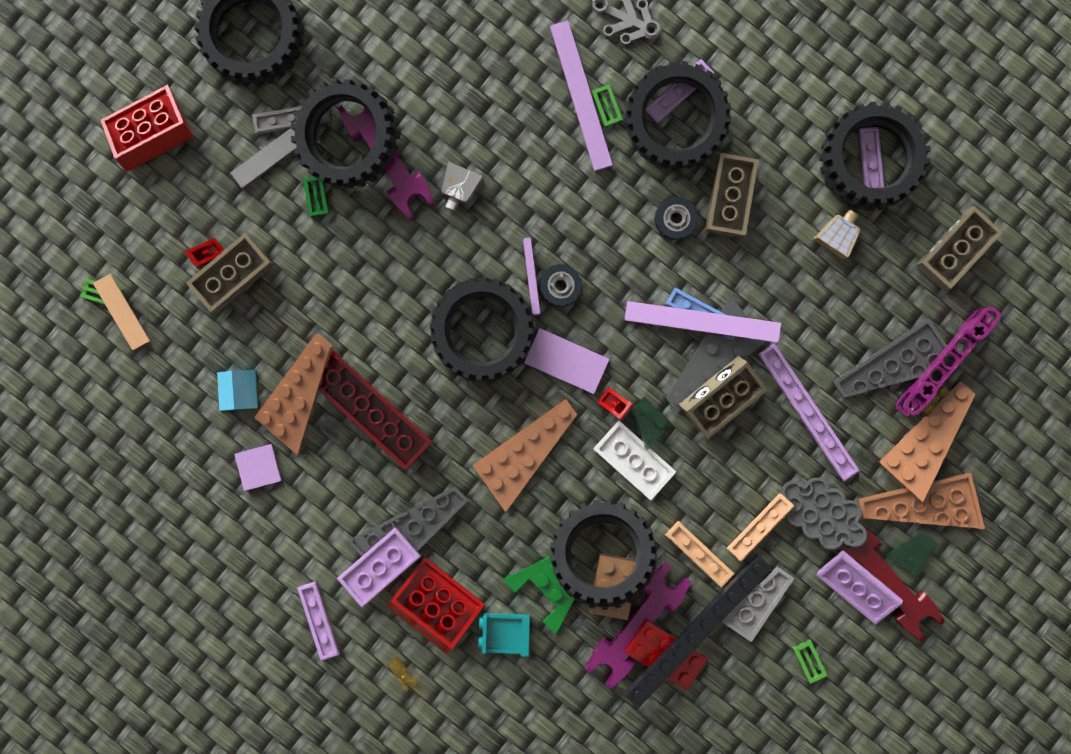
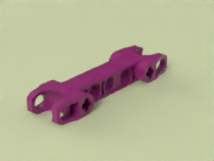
M342 105L337 109L342 117L343 124L354 142L363 137L370 149H372L376 137V124L371 113L364 107L360 115L352 116L348 114ZM393 151L391 158L395 160L393 164L388 163L385 169L394 187L386 192L395 206L410 221L414 218L409 209V202L413 197H423L431 207L435 205V202L431 196L428 184L420 172L417 171L410 176L396 152Z
M993 306L975 310L960 326L955 337L919 379L905 390L896 402L895 409L902 415L910 414L913 416L919 414L936 396L940 386L976 344L992 331L1000 320L1001 313ZM988 311L994 313L995 319L992 322H990L991 314H989ZM958 342L963 344L961 352L957 349ZM945 357H949L951 360L949 366H946L944 363ZM934 371L938 373V379L936 381L932 379V373ZM905 400V402H904V404H903V409H902V408H901V403H902V401Z
M666 562L653 573L651 583L644 588V593L647 596L613 641L610 642L604 637L593 650L590 660L585 667V670L591 673L599 664L609 665L612 668V673L607 679L606 686L610 689L628 674L635 663V660L626 654L624 650L643 621L647 619L654 623L664 608L673 613L683 601L685 593L691 584V581L685 577L676 587L666 586L664 577L670 568V565Z

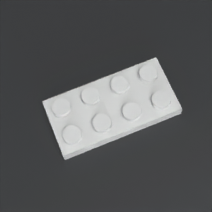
M619 420L593 448L650 500L676 473L671 466Z

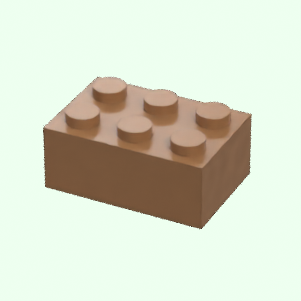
M599 553L593 586L611 587L623 582L633 571L636 560ZM631 603L621 604L622 607L617 609L615 606L608 607V610H602V607L589 608V613L628 620Z

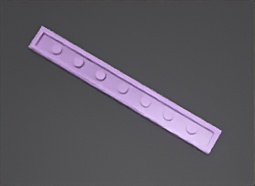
M569 21L551 25L550 30L593 170L595 172L612 167V161Z
M627 301L625 321L776 343L779 342L781 323L630 301Z
M775 343L760 352L758 356L841 480L846 481L858 473L860 470Z

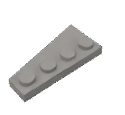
M776 567L725 617L722 623L752 642L794 578L779 567Z

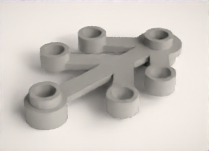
M593 0L592 8L596 13L605 12L622 20V22L604 26L603 35L610 38L614 33L633 26L640 30L630 34L623 33L620 37L622 45L627 46L631 41L642 37L653 40L660 35L661 27L658 22L651 19L647 8V0H638L636 4L637 10L642 13L644 22L637 19L631 0H620L624 4L627 13L608 5L607 0ZM601 3L603 8L599 9L596 5ZM639 3H644L645 7L640 8ZM610 28L612 33L607 34L605 30ZM648 28H653L654 33H649ZM626 36L629 38V41L624 42L622 38Z

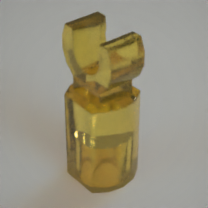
M940 386L936 396L921 413L928 416L940 403V399L948 395L949 390L945 386L943 388Z
M399 657L394 658L387 664L397 679L402 681L404 691L409 689L406 685L407 681H411L414 686L417 684L416 679L408 675L409 671Z

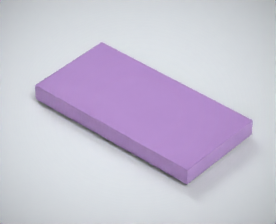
M539 328L524 363L594 394L609 359Z
M395 527L341 574L337 580L363 608L419 559L421 555Z
M843 550L817 572V576L875 625L902 604L903 600Z

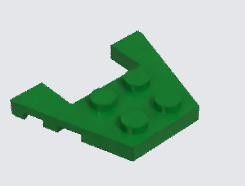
M549 556L505 577L503 581L516 592L530 579L557 607L543 620V623L556 634L575 598L570 597L559 584Z

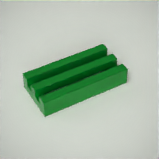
M317 177L303 179L309 216L329 214L324 182L318 180ZM316 181H319L324 210H321ZM309 182H312L317 211H313Z

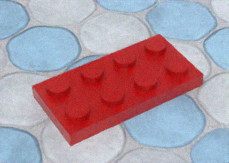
M645 619L624 652L649 667L676 638ZM694 650L667 679L687 691L708 658Z

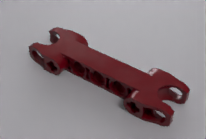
M866 529L867 539L860 547L852 548L842 544V546L836 549L838 554L842 550L845 551L903 600L902 604L898 607L899 611L893 615V618L918 641L923 642L926 639L919 629V622L922 618L930 616L940 625L945 622L936 604L922 590L917 595H914L878 555L876 551L882 544L872 532Z

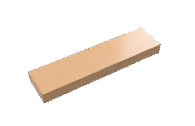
M109 274L94 282L93 285L131 349L135 350L150 342L113 276Z
M779 493L727 549L742 562L795 506Z
M679 521L665 534L721 588L734 575L723 562Z

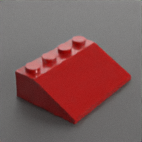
M168 85L101 120L114 158L126 172L194 137L189 123Z
M424 557L386 607L444 653L448 654L485 604Z

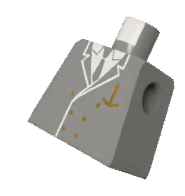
M448 162L441 191L442 195L448 197L445 208L456 211L459 202L467 205L482 183L483 176Z

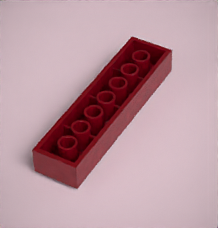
M332 348L319 391L402 468L408 470L434 441Z

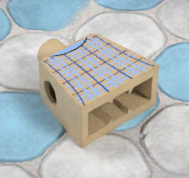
M848 210L844 218L836 215L813 240L843 260L848 258L860 232V228L854 225L858 215Z

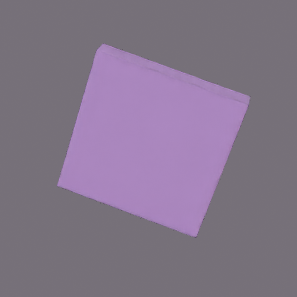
M273 444L234 454L244 491L282 481Z

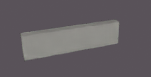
M302 106L253 114L255 134L290 129L291 123H296L297 117L293 115L295 110L300 111ZM329 110L324 114L319 124L331 122Z
M290 128L231 172L242 189L246 188L294 152L293 149H296L297 146L291 142L290 137L295 136L294 130Z

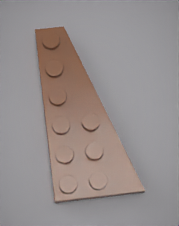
M319 333L312 338L254 417L296 455L301 453L302 442L306 437V429L317 401L319 386L322 384L323 373L328 365L333 345Z
M961 381L879 461V464L921 503L924 502L975 397V393Z
M567 399L472 465L505 512L576 417L577 413Z
M971 473L933 481L923 503L906 488L857 499L858 505L862 510L861 517L866 519L985 529Z

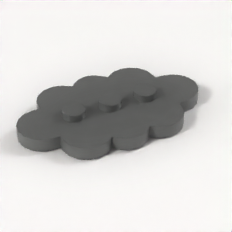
M820 478L809 479L805 485L796 480H791L783 485L781 494L795 506L786 515L788 522L795 527H802V531L807 538L819 539L820 544L828 550L838 549L843 543L849 547L857 548L866 542L867 531L859 523L862 510L856 502L846 500L841 490L837 488L829 489L827 483Z

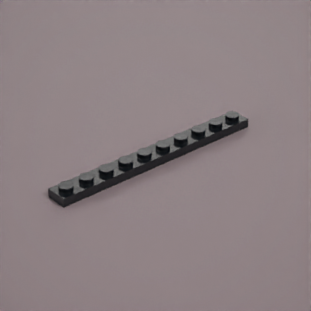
M756 554L623 693L636 708H639L768 574L771 568L760 555Z

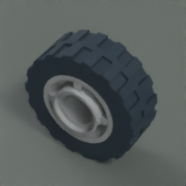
M683 197L668 198L659 205L655 212L654 222L656 223V229L665 238L680 240L690 235L696 228L698 214L695 206L689 200H685ZM674 213L681 217V221L678 224L673 223L671 220V216Z
M557 264L551 266L543 273L539 282V290L541 296L550 305L565 307L572 304L580 295L582 280L579 277V273L573 267H569L566 264ZM563 281L566 286L565 290H557L556 282Z

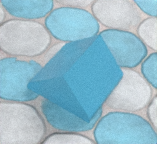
M256 370L217 373L219 411L258 408Z

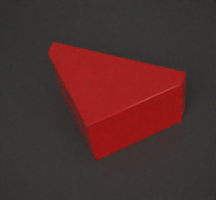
M213 238L186 250L185 254L197 269L202 270L221 254L224 249Z
M609 387L597 401V403L620 421L623 420L634 406Z

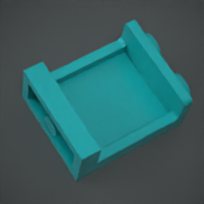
M484 613L483 618L479 619V630H483V636L479 637L478 649H482V654L485 655L486 653H510L528 656L530 614Z

